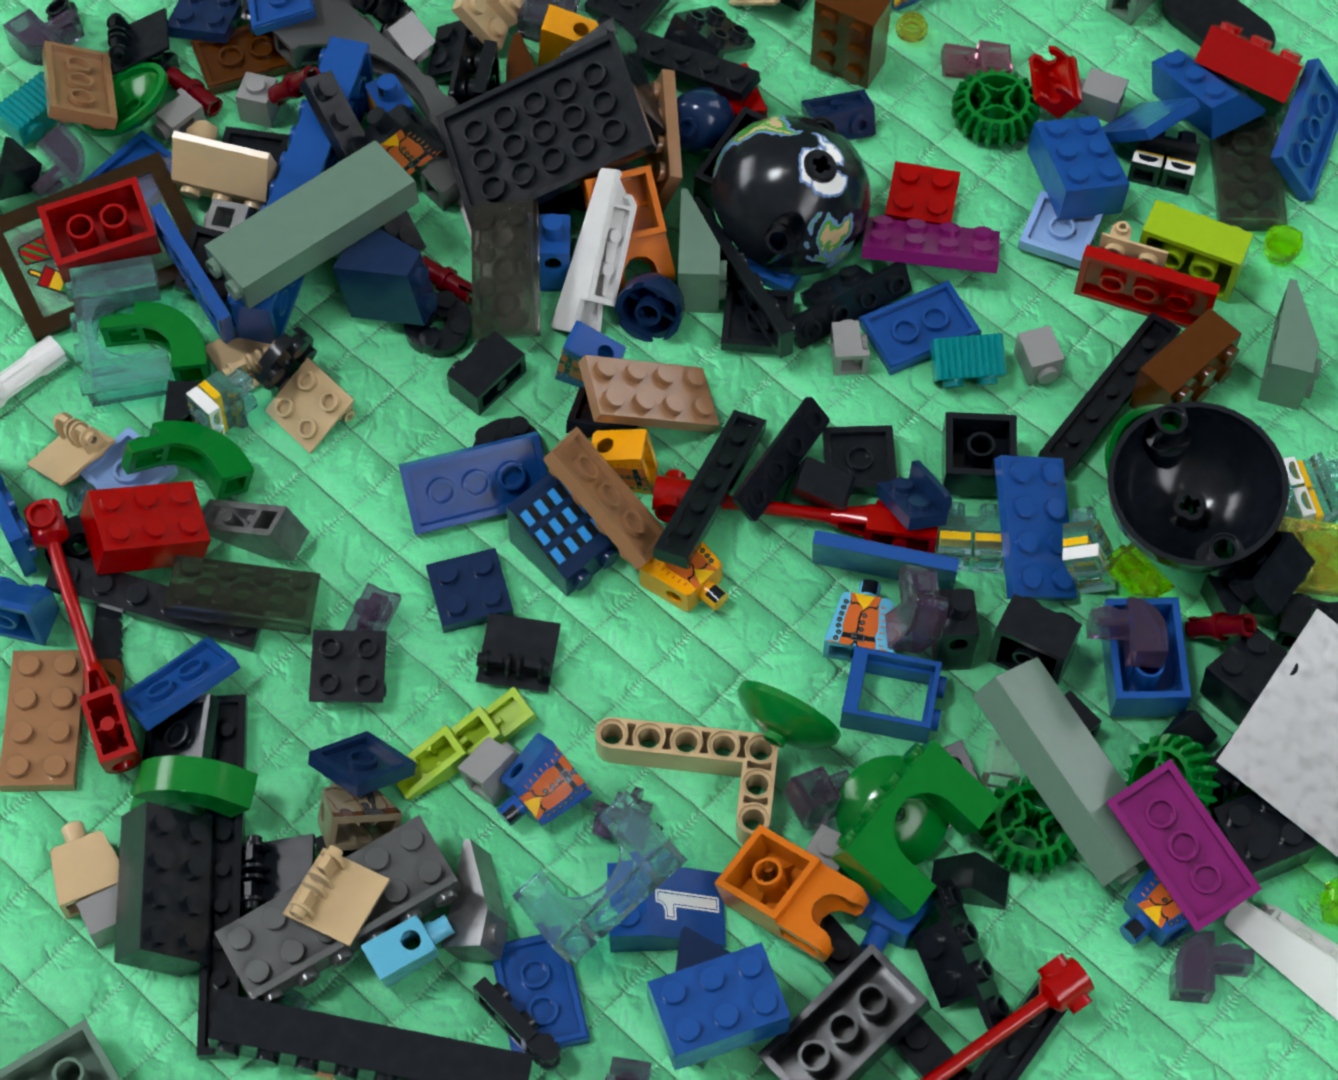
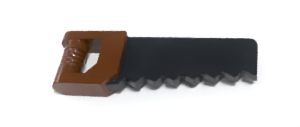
M97 606L92 643L98 662L102 664L109 678L115 680L114 684L120 694L124 693L126 677L124 663L121 660L123 657L121 651L123 647L121 641L123 638L121 632L123 625L120 621L123 619V616L120 612ZM83 683L82 695H85V686H84V683Z

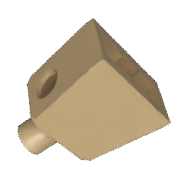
M73 821L64 825L61 828L65 843L54 847L50 851L57 902L66 919L80 915L77 902L118 884V856L102 831L87 834L82 821Z

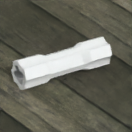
M48 335L28 349L22 358L0 372V408L6 404L8 399L41 376L48 375L67 361L65 352L52 336Z

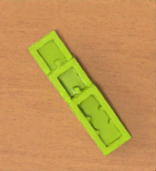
M513 686L487 708L484 709L482 706H478L452 728L447 725L443 726L406 755L416 762L415 776L399 781L396 785L405 798L410 801L459 773L457 767L487 737L502 744L535 721L538 716L519 690Z

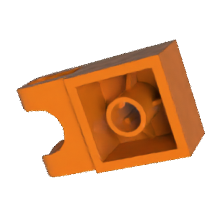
M651 165L621 171V183L626 193L633 196L637 209L617 296H619L621 289L626 284L625 267L633 259L643 260L649 264L653 273L665 275L673 281L675 279L674 264ZM597 177L584 180V184L580 185L586 211Z
M760 824L714 882L726 906L820 962H826L835 950L828 933L820 927L822 919L828 914L837 911L859 916L870 903L866 892L859 884L823 864L818 857Z

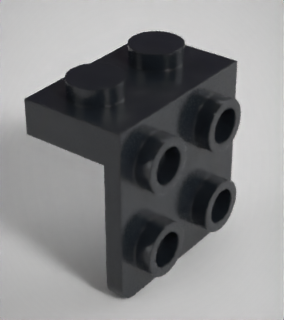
M716 6L674 13L663 37L722 59L726 53L750 49L755 44V39L748 34L749 32L746 28L732 22L726 17V13Z

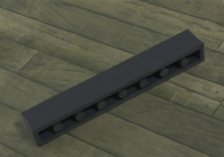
M221 992L208 1036L210 1049L214 1050L215 1054L219 1057L237 1060L239 1056L254 1058V1062L261 1066L275 1068L278 1067L279 1063L294 1066L296 1072L305 1075H317L318 1071L333 1074V1078L336 1080H529L533 1055Z

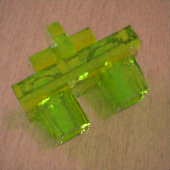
M1130 543L1127 547L1121 545L1108 558L1110 563L1105 568L1134 598H1159L1175 587L1133 543Z

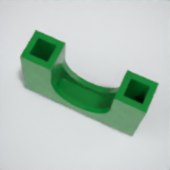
M934 739L921 746L915 743L908 749L901 759L905 764L898 772L895 770L890 773L881 783L880 788L883 792L876 800L872 798L862 807L858 813L861 820L854 828L850 826L840 835L836 841L839 848L831 857L833 861L898 921L914 916L936 888V885L904 856L897 844L894 824L901 805L907 800L925 803L941 815L962 836L979 830L1001 802Z

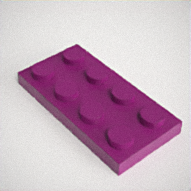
M886 215L868 217L864 231L861 258L997 274L1000 231H993L991 228L984 226L965 228L959 227L954 223L938 225L926 223L920 219L903 221L894 220Z
M1171 759L1106 801L1113 815L1195 933L1262 889Z

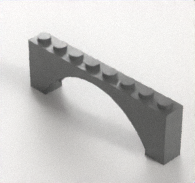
M315 0L317 18L272 31L275 50L295 69L301 65L319 64L320 52L322 48H327L331 36L369 43L373 73L379 76L390 73L395 74L405 92L417 103L426 120L438 128L441 137L442 134L436 116L459 105L452 96H446L439 89L431 76H425L417 68L411 57L400 53L388 36L383 37L368 17H362L355 10L350 0ZM444 149L428 161L427 167L420 172L422 191L443 212L455 204L461 197L447 151Z

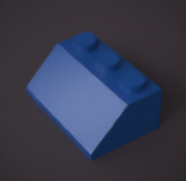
M1180 49L1152 61V93L1160 100L1196 97L1200 108L1185 119L1211 140L1265 114V107L1220 73L1194 62L1195 57Z
M0 577V636L45 646L60 610L54 593L42 585L34 584L30 587L17 584L10 578Z

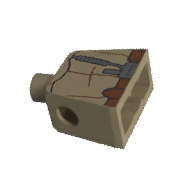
M336 783L322 790L318 824L326 849L330 845H334L342 851L359 850L401 825L402 812L379 790L359 797L350 794Z

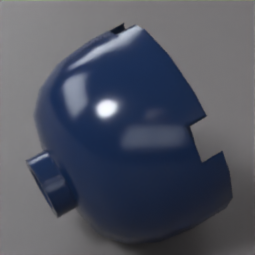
M697 87L681 94L677 98L680 148L691 154H709L735 119L731 104L725 96L721 97L710 87Z
M647 272L632 277L623 286L614 308L615 313L617 312L620 318L619 324L624 331L644 342H653L652 337H664V341L671 338L678 331L684 315L685 304L684 296L673 280L659 273Z

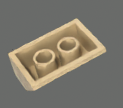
M178 131L173 132L171 180L179 188L182 195L193 199H199L201 195L209 197L211 200L218 199L250 205L256 213L260 211L262 205H267L271 180L277 178L280 171L278 164L270 153Z

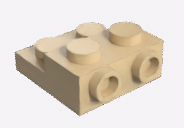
M455 0L452 12L482 44H484V40L497 41L499 51L502 50L509 27L519 23L526 0Z

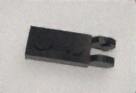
M484 976L473 986L474 999L526 1054L533 1055V1061L537 1065L539 1064L540 1068H543L544 1071L548 1070V1072L549 1070L557 1069V1066L560 1065L559 1061H561V1050H559L558 1042H555L554 1038L548 1033H538L536 1030L539 1026L533 1017L525 1010L519 1013L510 1003L512 997L508 991L498 982L493 985Z

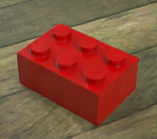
M1222 21L1221 25H1211L1194 62L1282 103L1289 101L1306 65L1301 62L1302 55L1287 48L1282 49L1281 52L1270 48L1273 43L1272 41L1256 34L1248 38L1241 34L1243 28L1228 21Z
M136 176L37 207L63 284L162 252Z
M193 481L88 490L80 512L81 522L97 575L202 564L211 541Z

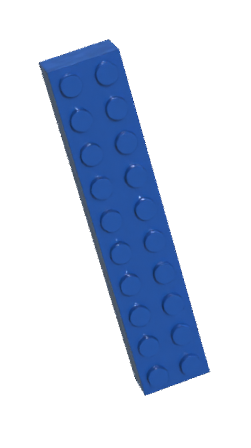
M331 36L327 48H322L319 55L320 73L332 71L361 125L365 114L364 85L374 80L369 43ZM303 99L300 104L297 126L293 125L290 130L287 152L283 151L280 156L278 176L271 180L267 205H262L260 211L340 162L306 99ZM305 275L251 309H248L240 299L235 301L228 293L227 307L231 309L233 326L236 328L238 338L272 344V341L282 336Z

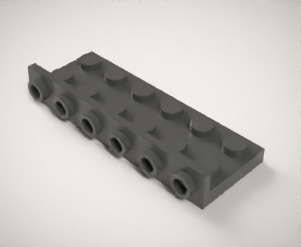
M420 815L345 857L390 879L350 947L283 915L301 883L214 932L245 988L248 998L277 1004L285 998V992L297 985L299 988H303L312 984L320 977L319 973L332 965L334 968L348 963L354 958V952L361 949V945L415 915L421 919L423 917L422 913L435 905L437 908H440L457 898L456 893L462 890L460 882L452 872Z

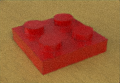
M895 161L885 215L894 220L920 219L926 223L938 225L951 223L961 172Z

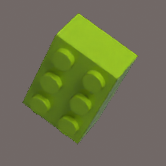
M1156 199L1143 227L1139 243L1168 251L1165 267L1196 278H1205L1210 282L1219 284L1220 288L1216 299L1228 303L1240 276L1254 234L1240 227L1230 226L1213 220L1206 215L1196 214L1182 209L1175 204L1165 203Z

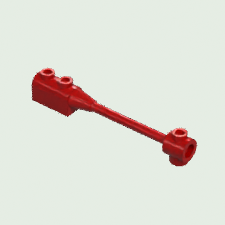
M671 469L666 472L665 476L657 475L655 479L652 510H654L659 520L667 523L693 481L692 479H686L685 473L680 470ZM730 495L721 508L741 511L732 501V496ZM880 499L877 500L876 504L848 506L846 510L771 501L762 513L765 515L830 523L831 526L863 536L865 540L935 553L938 527L908 531Z
M42 499L33 502L25 508L24 515L34 546L45 548L48 551L84 665L85 695L80 696L79 699L99 763L108 774H119L137 767L142 759L121 694L116 685L111 682L102 664L98 662L61 546L69 538V531L60 503L56 499Z
M1063 953L1059 954L1037 970L1041 976L1038 980L1039 995L920 1080H948L1048 1007L1061 1013L1069 1008L1074 1015L1092 1002L1088 995L1094 990L1090 977L1074 958L1070 957L1067 959Z

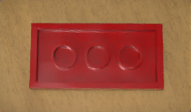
M1087 244L1083 253L1074 294L1145 316H1149L1153 311L1174 325L1187 328L1209 308L1213 310L1220 285L1210 282L1205 278H1196L1177 272L1172 268H1163L1144 262L1139 258H1130L1111 252L1106 248Z

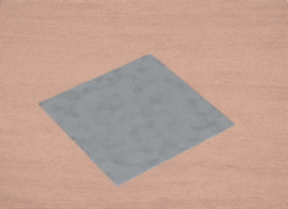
M1317 608L1216 762L1338 857V624ZM1298 664L1297 673L1290 675L1295 665Z

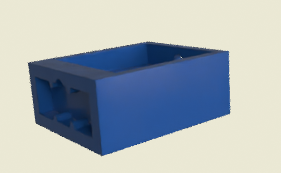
M855 646L842 707L840 727L927 743L930 731L937 732L941 710L934 709L936 698L943 699L947 677L940 676L942 662ZM865 673L927 684L928 690L922 721L859 710Z

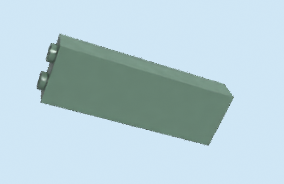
M374 140L205 244L208 260L205 261L206 267L215 279L221 278L225 282L226 290L235 301L240 299L248 309H251L418 204L419 198L416 182Z
M1038 657L995 676L972 695L1102 887L1114 880H1117L1122 885L1137 874L1150 868L1106 804V801L1126 789L1127 785Z

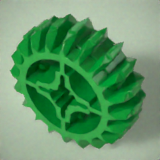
M992 66L986 73L978 68L975 76L967 74L964 82H959L952 97L951 111L952 118L955 119L956 129H962L963 138L973 136L974 144L983 141L986 148L992 143L997 144L999 149L1002 148L1004 143H1008L1013 147L1017 140L1024 142L1027 134L1032 133L1034 122L1038 121L1040 114V105L1034 101L1032 86H1029L1028 78L1018 79L1017 71L1008 74L1004 67L1000 72H997ZM973 102H975L978 105V110H975L973 108ZM1013 105L1017 106L1020 111L1019 113L1014 110Z
M1171 733L1150 737L1149 743L1138 744L1140 754L1129 755L1133 765L1123 769L1129 774V779L1125 782L1127 787L1171 759L1208 813L1212 815L1208 805L1218 801L1212 794L1213 789L1221 785L1213 781V776L1219 770L1215 766L1209 765L1213 756L1203 752L1204 745L1194 742L1188 736H1177V734Z
M1028 777L1022 778L1021 786H1018L1011 779L1007 782L1006 789L1000 786L995 789L994 796L1001 802L979 829L980 836L987 837L983 842L984 850L994 849L991 856L993 862L1003 858L1005 860L1003 866L1005 870H1010L1012 865L1018 867L1017 873L1021 877L1024 876L1026 869H1030L1035 879L1040 876L1041 868L1051 875L1055 872L1056 865L1061 868L1065 867L1068 863V857H1074L1077 849L1035 787L1030 784ZM1014 808L1015 821L1010 822V826L1003 829L1001 825L1002 815L1009 809ZM1024 824H1031V826L1026 828ZM1033 825L1037 828V831L1031 830ZM1058 825L1061 838L1055 844L1048 847L1046 843L1048 836L1046 833L1051 832L1052 827ZM1018 845H1024V846H1026L1028 849L1022 848V847H1020V846H1018Z

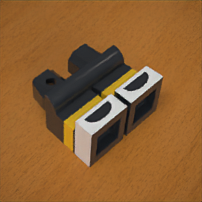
M1183 130L1179 132L1178 138L1175 139L1164 136V131L1152 140L1138 141L1127 177L1128 181L1156 188L1161 166L1164 165L1159 189L1188 195L1200 144H1196V133Z

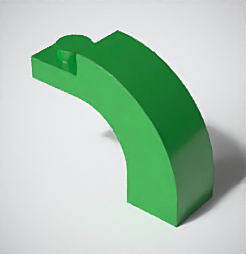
M139 301L134 302V313H116L111 316L100 317V330L106 347L140 343L155 344L166 349L171 354V368L175 381H211L210 362L203 337L192 320L179 310L161 303Z
M170 420L153 423L148 437H137L126 442L121 466L127 475L163 465L185 467L197 473L205 481L216 500L247 492L254 473V468L248 458L233 441L214 429L187 421Z
M166 755L149 758L142 761L140 773L131 786L130 794L133 796L130 810L135 809L146 801L158 805L180 803L207 808L232 818L250 809L258 774L236 765L203 757Z

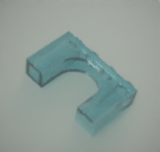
M152 255L69 268L71 281L65 282L68 301L69 303L74 302L75 312L70 313V322L73 333H78L80 343L74 344L77 364H83L84 375L78 377L82 396L88 395L92 406L97 407L166 395L168 381H174L171 360L166 348L134 354H116L103 348L97 339L100 317L108 316L118 308L134 305V302L161 300L158 274Z
M627 791L598 816L616 838L620 850L615 870L601 887L582 897H567L540 869L512 895L551 948L571 967L688 860Z

